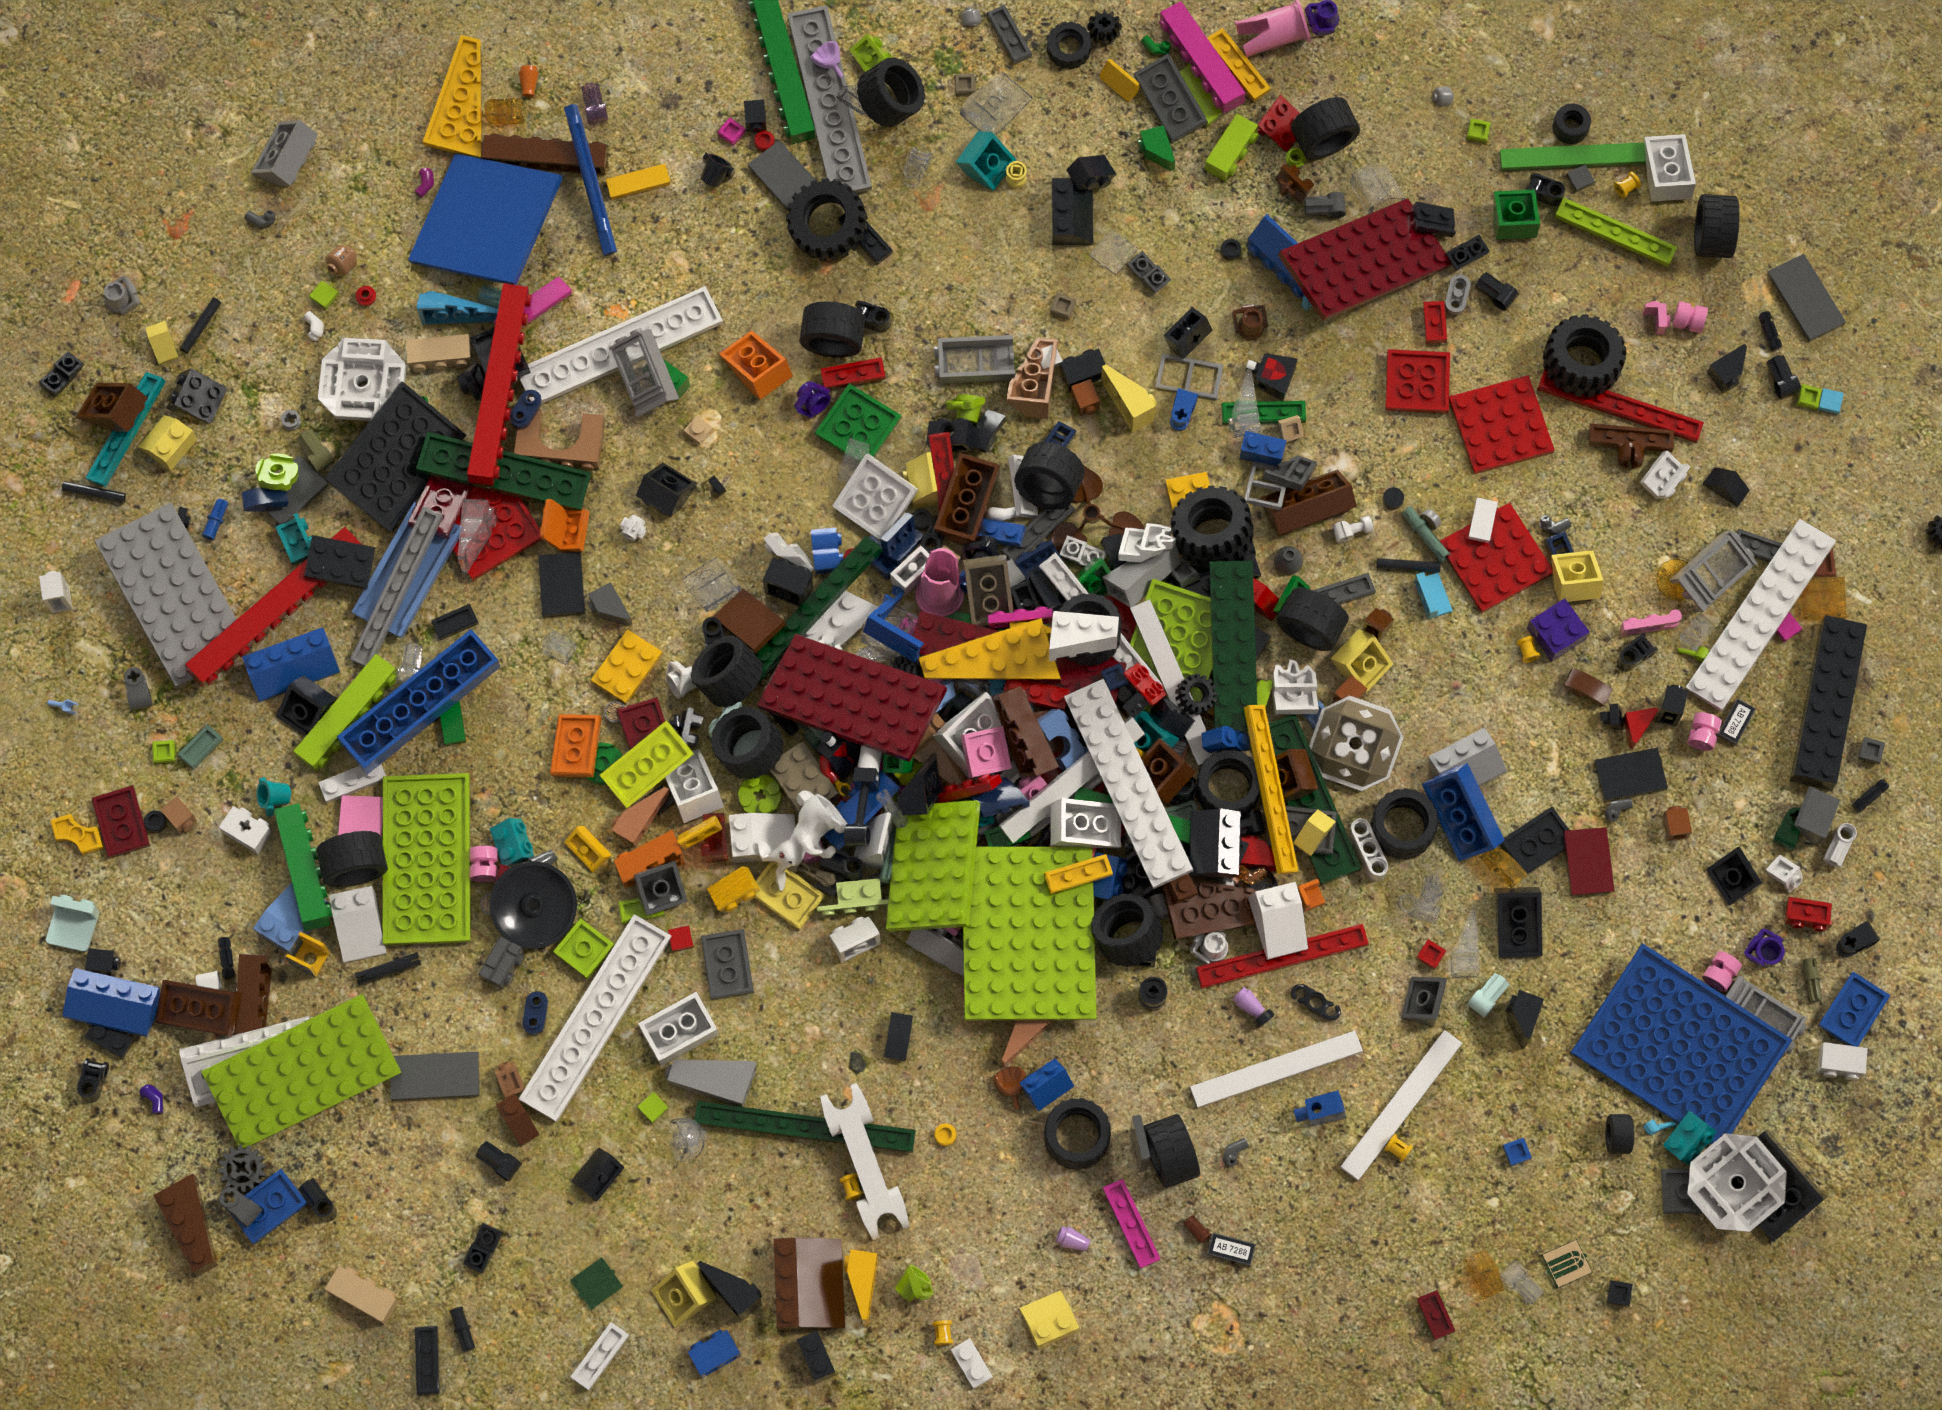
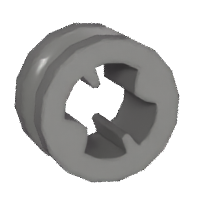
M287 410L282 414L281 421L285 429L294 431L300 427L301 418L297 411ZM292 417L295 422L291 424L287 418Z

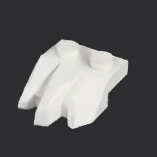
M1149 523L1146 524L1145 530L1125 528L1119 550V560L1140 563L1161 554L1164 550L1173 549L1176 538L1169 536L1172 529L1167 526Z
M778 532L769 533L763 538L766 541L765 547L771 554L775 553L796 567L804 566L810 572L814 570L812 567L813 563L797 543L787 545Z
M1291 659L1289 660L1287 670H1283L1281 666L1275 665L1273 677L1275 714H1317L1319 710L1316 694L1317 680L1316 673L1308 665L1303 670H1299L1297 661Z

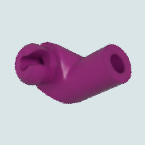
M425 167L419 170L422 184L414 191L420 198L434 186L433 172L430 168Z

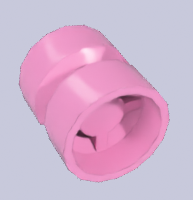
M1679 301L1672 327L1683 330L1688 327L1689 331L1701 334L1708 308L1698 305L1692 308L1690 303Z
M1695 713L1692 722L1694 729L1690 730L1687 740L1688 745L1703 751L1714 750L1717 741L1715 734L1719 733L1722 720L1709 713Z
M475 846L470 848L469 861L473 865L469 867V879L474 882L496 881L498 867L494 863L498 861L497 848L492 846Z
M1718 951L1711 962L1713 966L1707 968L1702 979L1710 987L1720 992H1726L1733 982L1731 977H1736L1742 964L1730 954Z

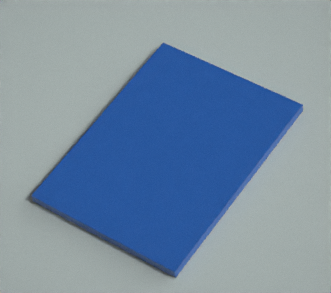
M1642 943L1572 1049L1571 1054L1678 1124L1690 1110L1717 1131L1713 1140L1709 1143L1712 1145L1724 1134H1732L1792 1042V1039Z

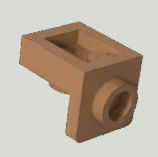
M503 1062L494 1070L505 1098L525 1090L515 1062Z

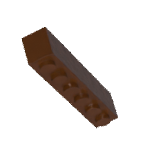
M495 133L484 135L482 159L534 170L581 173L573 141H563L558 138L551 140L540 137L522 138L518 135L507 137ZM598 141L588 143L596 175H606L608 160L607 144Z

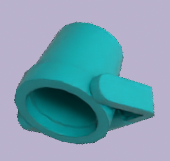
M262 777L258 780L257 802L261 808L265 809L267 817L275 816V806L289 804L291 789L286 783L271 782Z

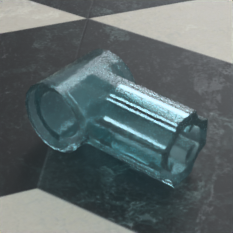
M483 285L479 291L478 303L499 308L502 290Z

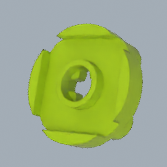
M271 454L270 458L266 460L262 458L257 463L255 469L259 486L272 490L287 491L291 489L292 484L296 482L299 476L297 463L293 462V458L286 454Z
M762 775L756 779H746L739 788L738 798L745 813L773 814L780 806L781 792L778 783L773 778ZM762 791L766 797L757 801L754 794Z

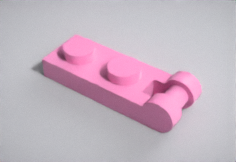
M1672 610L1669 615L1664 616L1652 614L1646 616L1645 619H1626L1620 627L1621 637L1676 628L1682 618V614L1678 610Z

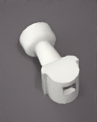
M1370 516L1362 517L1358 523L1348 524L1346 521H1341L1331 526L1337 543L1353 539V534L1362 530L1364 533H1370L1374 530Z

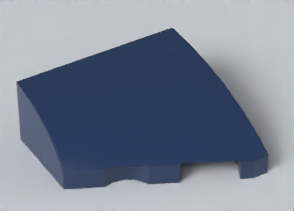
M1003 777L1001 779L1002 783L993 790L969 796L970 801L977 800L980 803L979 815L983 818L997 813L1010 812L1011 806L1022 804L1023 808H1027L1030 804L1024 794L1006 777Z

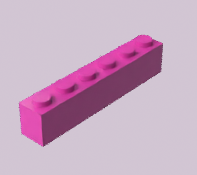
M1182 1L1161 11L1159 25L1162 31L1169 34L1172 45L1178 47L1183 61L1191 64L1192 74L1195 78L1199 77L1201 79L1202 88L1206 93L1211 94L1215 107L1217 109L1220 108L1223 114L1245 103L1244 90Z

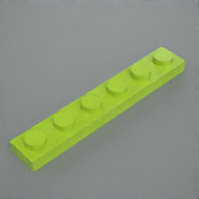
M1563 198L1554 217L1666 267H1669L1677 250L1675 245L1567 198Z

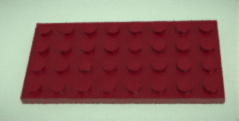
M1408 198L1283 249L1278 254L1322 321L1450 268L1452 265L1445 254L1446 252L1433 234L1415 231L1416 223H1414L1413 204Z
M795 634L757 706L759 709L823 732L829 731L834 736L910 762L947 692V687Z

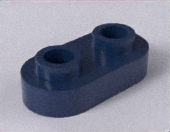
M536 390L525 391L511 411L510 421L514 428H527L539 411L542 399ZM529 397L534 398L532 402L527 401ZM519 414L524 415L522 419L516 418Z
M540 991L530 993L525 1003L522 1024L525 1032L532 1036L541 1034L546 1024L549 1003L546 995ZM535 999L541 1000L538 1005H534L533 1001ZM536 1020L537 1025L530 1026V1021Z

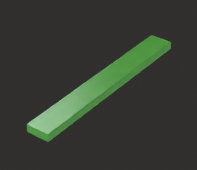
M1644 142L1500 149L1499 152L1501 171L1573 168L1583 165L1595 167L1646 164Z

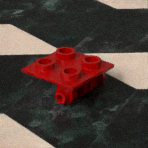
M1279 95L1257 124V132L1261 136L1267 134L1278 146L1287 152L1296 141L1291 130V124L1300 112L1282 95Z
M1137 663L1123 673L1131 686L1135 687L1134 689L1138 690L1151 706L1157 704L1160 699L1167 695L1164 692L1163 686L1159 682L1154 681L1149 675L1147 668Z

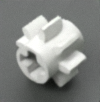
M631 515L629 519L624 517L620 524L623 530L621 534L631 541H635L637 537L642 539L647 531L645 530L646 527H644L645 521L636 515Z

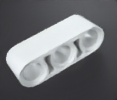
M1361 818L1353 821L1349 831L1352 843L1368 877L1373 881H1381L1386 876L1388 863L1368 821ZM1362 827L1365 833L1357 834L1354 828ZM1370 846L1374 849V852L1367 854L1363 848ZM1378 865L1383 869V872L1376 873L1372 870V867Z

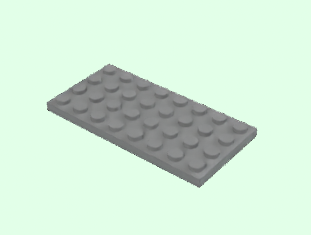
M169 503L96 539L95 544L175 688H178L194 679L185 670V664L237 619L172 503Z

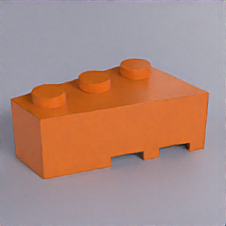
M670 830L630 852L618 855L614 863L626 889L635 885L634 874L674 860L677 867L684 865L685 861L673 830Z

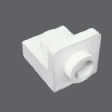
M1781 855L1766 869L1767 874L1782 883L1785 890L1789 893L1794 888H1797L1803 879L1800 867Z

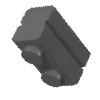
M499 936L478 974L480 979L501 990L506 985L510 986L514 979L513 971L516 966L520 967L525 959L523 948Z

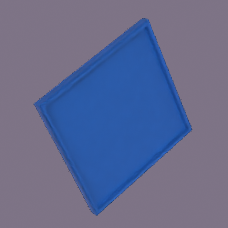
M455 154L408 261L411 264L499 283L517 285L563 178L559 174Z

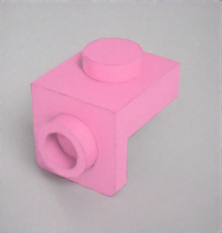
M1658 301L1646 303L1642 310L1643 315H1655L1656 335H1664L1666 328L1670 327V315H1667L1666 303Z

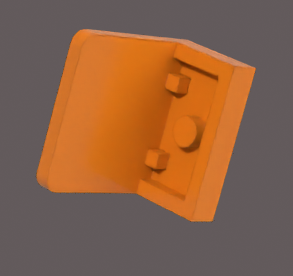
M547 499L543 508V520L540 528L541 539L562 553L583 552L590 512L586 509H581V511L567 510L554 500Z

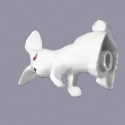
M805 790L798 794L796 799L802 808L799 812L798 824L790 840L781 843L775 851L764 841H758L757 843L758 854L763 862L773 861L778 863L776 882L779 891H783L785 887V870L792 866H798L806 852L810 855H820L823 858H831L836 852L832 846L824 850L819 843L820 838L831 829H835L838 833H843L847 822L834 805L819 794L813 795L810 791Z

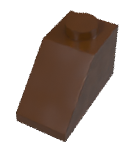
M1375 608L1365 619L1362 630L1373 634L1380 643L1391 628L1394 618H1392L1388 611Z
M515 1093L496 1104L520 1146L525 1145L540 1135Z

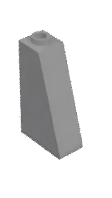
M1176 545L1173 549L1164 550L1161 554L1143 562H1126L1103 576L1108 594L1130 608L1135 606L1147 595L1152 578L1162 581L1181 564Z
M674 1059L673 1064L668 1065L665 1077H667L668 1085L728 1104L744 1107L757 1070V1063L753 1061Z

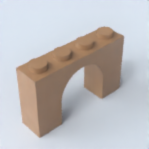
M539 409L527 428L517 429L515 454L571 468L577 467L585 471H593L600 467L605 430L604 415L583 413L580 436L573 446L565 450H552L541 442L540 437L543 423L541 409ZM519 414V419H522L524 415Z

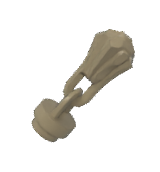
M803 859L798 866L789 867L790 871L805 873L826 887H830L836 882L835 873L810 866L803 862Z

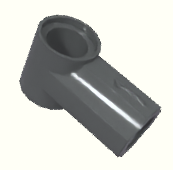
M1332 192L1327 194V196L1305 197L1304 207L1306 216L1328 215L1330 218H1341L1346 215L1345 195L1342 192Z

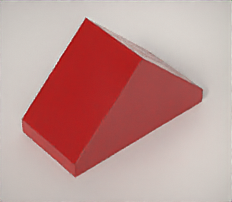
M1656 707L1625 713L1623 723L1631 749H1634L1659 711Z

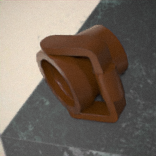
M1243 305L1240 309L1232 311L1235 333H1239L1244 339L1256 340L1263 335L1264 329L1268 327L1266 309L1263 305ZM1242 313L1243 315L1237 323L1236 314Z

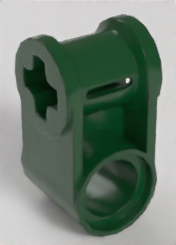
M1794 807L1788 810L1774 836L1773 844L1790 851L1794 850L1800 836V831L1794 826L1795 823L1792 822V816L1797 817L1800 808Z

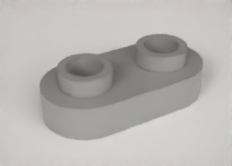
M1458 274L1450 280L1445 300V310L1451 315H1459L1465 310L1471 285L1469 278L1465 275ZM1461 285L1463 288L1457 289L1456 286ZM1452 304H1457L1458 307H1457V308H1453L1451 305H1452Z

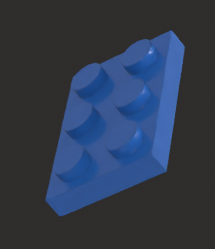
M1852 972L1818 1027L1846 1045L1858 1047L1889 999L1890 994L1857 973Z
M279 1169L245 1195L246 1198L252 1200L262 1209V1212L253 1223L246 1227L233 1215L232 1217L252 1244L255 1245L307 1206L308 1203L285 1172Z

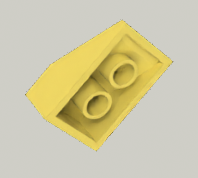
M1108 365L1102 366L1101 383L1131 432L1133 433L1154 422L1157 403L1153 395H1148L1143 387Z

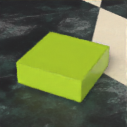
M1471 118L1466 140L1486 144L1491 122Z
M321 281L309 297L327 310L339 295V292L324 281Z
M1802 384L1796 405L1817 411L1823 389Z
M174 740L152 741L154 764L176 762Z
M654 1092L637 1106L652 1124L669 1109Z

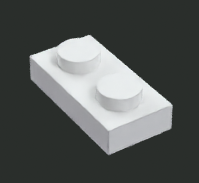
M970 1338L951 1349L953 1356L973 1389L993 1378Z

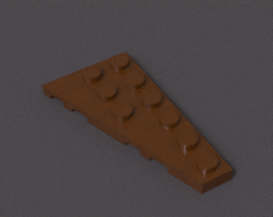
M1192 881L1198 891L1197 895L1177 903L1168 884L1161 885L1174 940L1256 925L1248 897L1258 890L1204 881Z

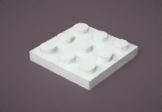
M865 454L833 504V507L880 540L883 533L888 531L898 518H901L919 489L870 454Z

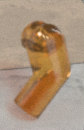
M1240 865L1239 874L1236 878L1247 884H1254L1267 877L1268 873L1264 867L1252 872L1247 870L1245 866Z

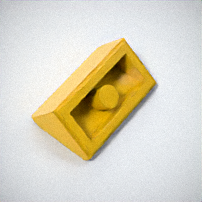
M1108 59L1099 78L1123 99L1130 102L1139 93V82L1113 60Z
M713 816L680 834L677 842L681 847L687 849L722 830V826L718 818Z
M585 826L576 827L564 841L567 847L592 873L612 856Z

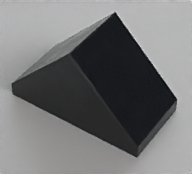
M1717 467L1713 468L1702 484L1736 507H1739L1750 491L1736 471Z
M1165 696L1150 710L1158 727L1181 738H1184L1195 722L1193 718Z

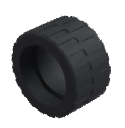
M895 57L886 58L861 75L857 83L858 100L863 111L875 123L884 127L897 126L919 112L924 105L925 89L921 77H919L917 71L909 63ZM885 83L893 90L897 102L888 93Z
M1342 97L1327 98L1311 105L1298 114L1291 124V130L1304 156L1312 160L1328 157L1344 149L1357 138L1361 130L1346 99Z
M1702 194L1699 197L1694 226V249L1698 257L1732 258L1735 254L1740 220L1739 200L1736 196Z
M829 301L811 303L803 311L799 342L807 351L825 357L845 358L857 355L862 348L865 315L859 309L844 303Z
M1039 442L1027 449L1015 474L1014 483L1020 495L1033 505L1046 510H1061L1070 506L1084 478L1085 468L1078 456L1067 447L1053 442Z
M1299 587L1291 591L1276 620L1281 630L1295 641L1315 650L1331 651L1334 649L1348 623L1349 616L1342 606L1324 594Z
M1084 593L1071 597L1070 600L1060 607L1058 612L1119 617L1116 649L1090 654L1085 652L1070 658L1065 656L1069 661L1081 666L1102 664L1115 655L1121 639V616L1112 601L1102 595Z
M725 636L709 644L696 658L691 669V681L717 707H728L742 701L755 689L761 678L763 666L759 658L738 637Z
M753 707L733 709L718 720L712 731L711 748L715 757L732 775L740 779H756L767 774L781 758L780 756L783 752L781 733L759 709H754ZM754 730H761L760 740L753 750L741 756H733L734 747L744 734Z
M1233 749L1221 750L1220 752L1213 753L1209 758L1207 757L1199 769L1196 782L1197 799L1203 810L1225 809L1240 811V816H1242L1244 813L1254 809L1261 792L1254 759L1247 756L1244 752ZM1221 769L1237 770L1248 780L1249 791L1244 798L1238 801L1226 802L1220 800L1209 789L1211 775Z
M1409 788L1396 789L1393 792L1387 793L1379 800L1370 825L1385 855L1399 860H1408L1418 857L1431 845L1437 831L1438 813L1433 802L1426 795ZM1399 807L1414 810L1424 822L1422 835L1412 841H1401L1391 836L1384 826V818L1388 811Z
M354 831L326 839L316 848L323 882L330 887H348L364 884L381 877L388 870L381 836L377 832Z
M1125 893L1111 897V899L1106 900L1098 907L1092 918L1091 932L1104 957L1116 966L1130 967L1146 962L1156 954L1163 941L1164 932L1161 923L1150 902L1140 895ZM1130 922H1143L1140 928L1132 935L1121 939L1112 938L1121 926Z
M1071 1098L1060 1102L1058 1106L1052 1109L1045 1123V1147L1050 1157L1057 1164L1067 1169L1080 1170L1096 1165L1105 1156L1110 1143L1111 1125L1107 1114L1095 1102L1085 1100V1098ZM1072 1115H1082L1095 1123L1098 1129V1140L1091 1150L1084 1153H1072L1061 1147L1057 1140L1056 1132L1058 1125L1064 1118Z
M1174 1114L1143 1126L1152 1164L1164 1188L1200 1177L1201 1172L1196 1152L1187 1128L1179 1114Z

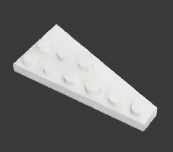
M845 591L803 637L815 641L824 639L829 646L835 647V645L840 644L843 647L860 629L864 628L867 617L878 607Z

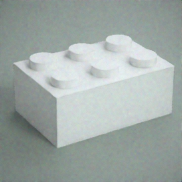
M697 992L638 1023L660 1066L669 1063L719 1035Z

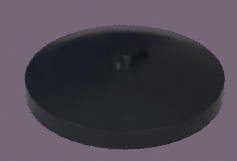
M523 862L509 868L497 879L490 894L489 911L495 928L506 940L523 948H542L557 942L569 931L576 916L577 898L570 880L558 868L544 862Z

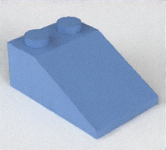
M291 883L265 910L253 929L258 936L285 953L294 956L303 943L298 935L299 932L309 935L311 930L304 931L293 884ZM324 899L325 905L330 904L328 901Z

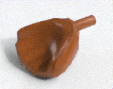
M1010 1066L995 1074L993 1081L1002 1094L1012 1096L1016 1110L1020 1109L1017 1095L1021 1094L1023 1090L1019 1083L1026 1078V1073L1020 1067Z

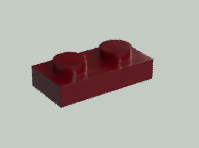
M1438 1290L1416 1299L1434 1341L1455 1333V1328Z

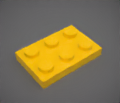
M627 629L592 677L591 682L627 705L661 658L663 652Z

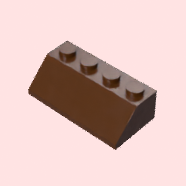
M963 453L959 454L934 527L935 531L959 545L964 546L966 543L976 542L1000 475V464Z
M1337 469L1308 480L1302 491L1287 487L1281 510L1264 507V510L1278 535H1285L1300 527H1308L1314 522L1327 520L1333 515L1347 513L1357 507L1352 485ZM1280 491L1262 496L1260 500L1278 504Z

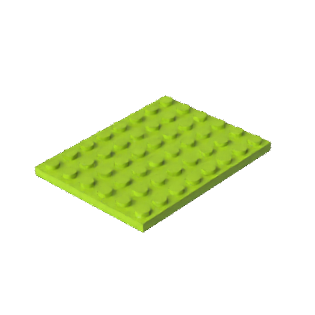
M976 847L969 927H963L964 1021L1097 1019L1095 938L1091 932V923L1094 916L1093 882L1050 895L1044 877L1045 872L1093 858L1092 847Z

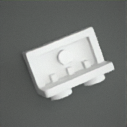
M1663 451L1640 481V484L1656 499L1669 498L1674 494L1677 484L1686 478V472L1690 466L1688 464H1681L1668 451Z

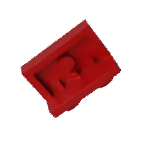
M1788 897L1785 924H1790L1792 928L1796 929L1809 927L1816 932H1825V930H1829L1832 926V921H1830L1832 903Z

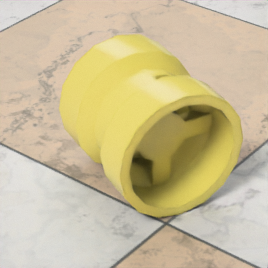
M1013 161L1007 166L1006 182L1010 187L1020 188L1024 186L1027 175L1026 166L1019 161Z

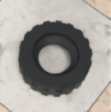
M1071 21L1067 23L1062 22V24H1057L1054 29H1051L1047 37V54L1056 66H1060L1063 69L1078 68L1080 65L1085 64L1086 60L1090 57L1092 39H1090V33L1081 24ZM1065 37H1073L1079 42V49L1073 54H1066L1059 48L1060 41Z

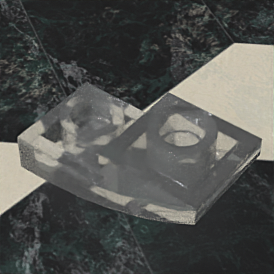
M849 438L839 472V481L845 483L849 481L865 454H868L870 444Z

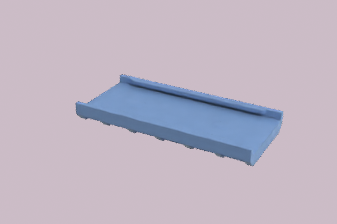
M415 502L370 578L368 589H364L352 610L354 615L367 622L413 529L408 526V521L417 505ZM455 524L448 539L437 535L434 536L388 631L389 633L398 638L404 637L463 533V526Z

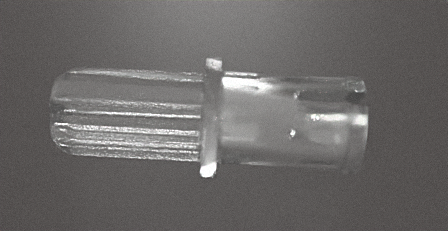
M883 790L885 796L879 792L876 799L884 808V813H891V819L896 827L904 828L908 820L905 816H902V811L898 804L895 803L888 790Z

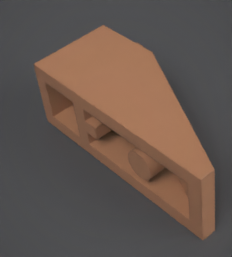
M663 787L625 810L621 816L618 815L612 823L613 833L636 847L657 816V812L671 794L669 789Z
M1016 1020L1002 1058V1066L1005 1068L1052 1024L1053 1020Z

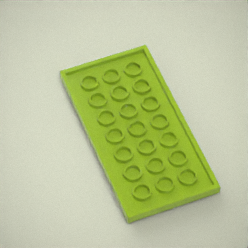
M470 774L383 776V849L388 867L387 872L383 875V945L471 942V880L469 879V867L471 866L469 861Z
M362 993L207 1067L201 1072L237 1145H242L244 1149L248 1145L257 1143L400 1074L401 1070Z

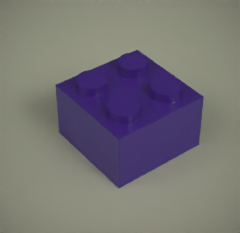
M1565 598L1531 619L1527 627L1551 662L1584 642L1590 633Z

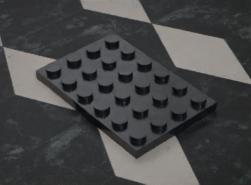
M401 381L324 477V480L390 533L423 492L429 481L430 475L416 472L427 432L463 440L466 434Z

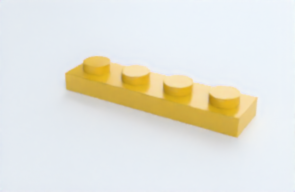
M1223 28L1207 37L1237 82L1253 102L1270 92V86Z

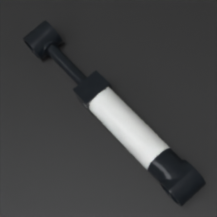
M862 745L858 767H855L853 783L857 791H860L855 823L846 824L844 829V843L846 846H869L871 838L870 826L864 825L869 791H879L880 785L879 768L882 752Z

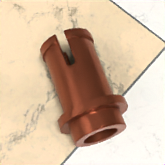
M1194 1215L1190 1216L1183 1224L1196 1237V1241H1200L1202 1244L1212 1235L1209 1232L1210 1229H1206Z

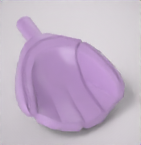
M836 41L822 44L811 55L812 62L817 66L825 69L833 68L839 78L844 76L838 67L840 63V49Z

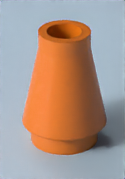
M521 66L518 73L522 87V96L533 97L535 96L539 72L536 66Z

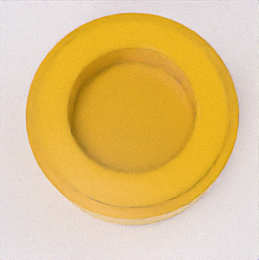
M946 1123L939 1125L934 1132L935 1141L943 1147L952 1145L956 1140L955 1128Z

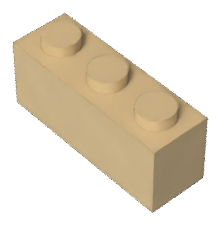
M469 334L406 340L407 363L410 371L423 372L426 369L444 370L447 367L466 368L472 364Z
M338 1266L325 1290L385 1325L399 1303L394 1298L396 1294L385 1287L383 1291L375 1287L377 1283L368 1277H365L364 1280L356 1276L358 1272L348 1266L345 1269Z

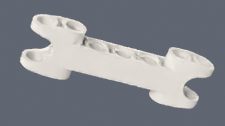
M857 1083L850 1085L853 1100L848 1108L836 1109L830 1102L827 1094L821 1096V1103L832 1137L843 1133L866 1196L865 1199L859 1200L856 1203L869 1234L873 1240L880 1238L877 1226L878 1219L883 1214H894L903 1229L910 1226L906 1206L898 1186L887 1190L864 1127L865 1124L871 1123L874 1120L864 1095Z

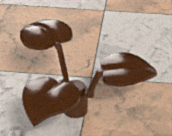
M1083 465L1085 468L1084 478L1073 500L1078 503L1086 500L1087 506L1083 510L1084 520L1079 529L1071 522L1061 523L1054 529L1051 541L1059 555L1067 536L1087 543L1086 536L1081 533L1086 523L1094 524L1102 520L1111 526L1109 536L1121 533L1123 537L1125 528L1145 530L1142 522L1129 512L1121 511L1115 513L1113 523L1108 521L1103 515H1100L1099 507L1091 504L1090 499H1096L1100 496L1103 490V483L1099 475Z

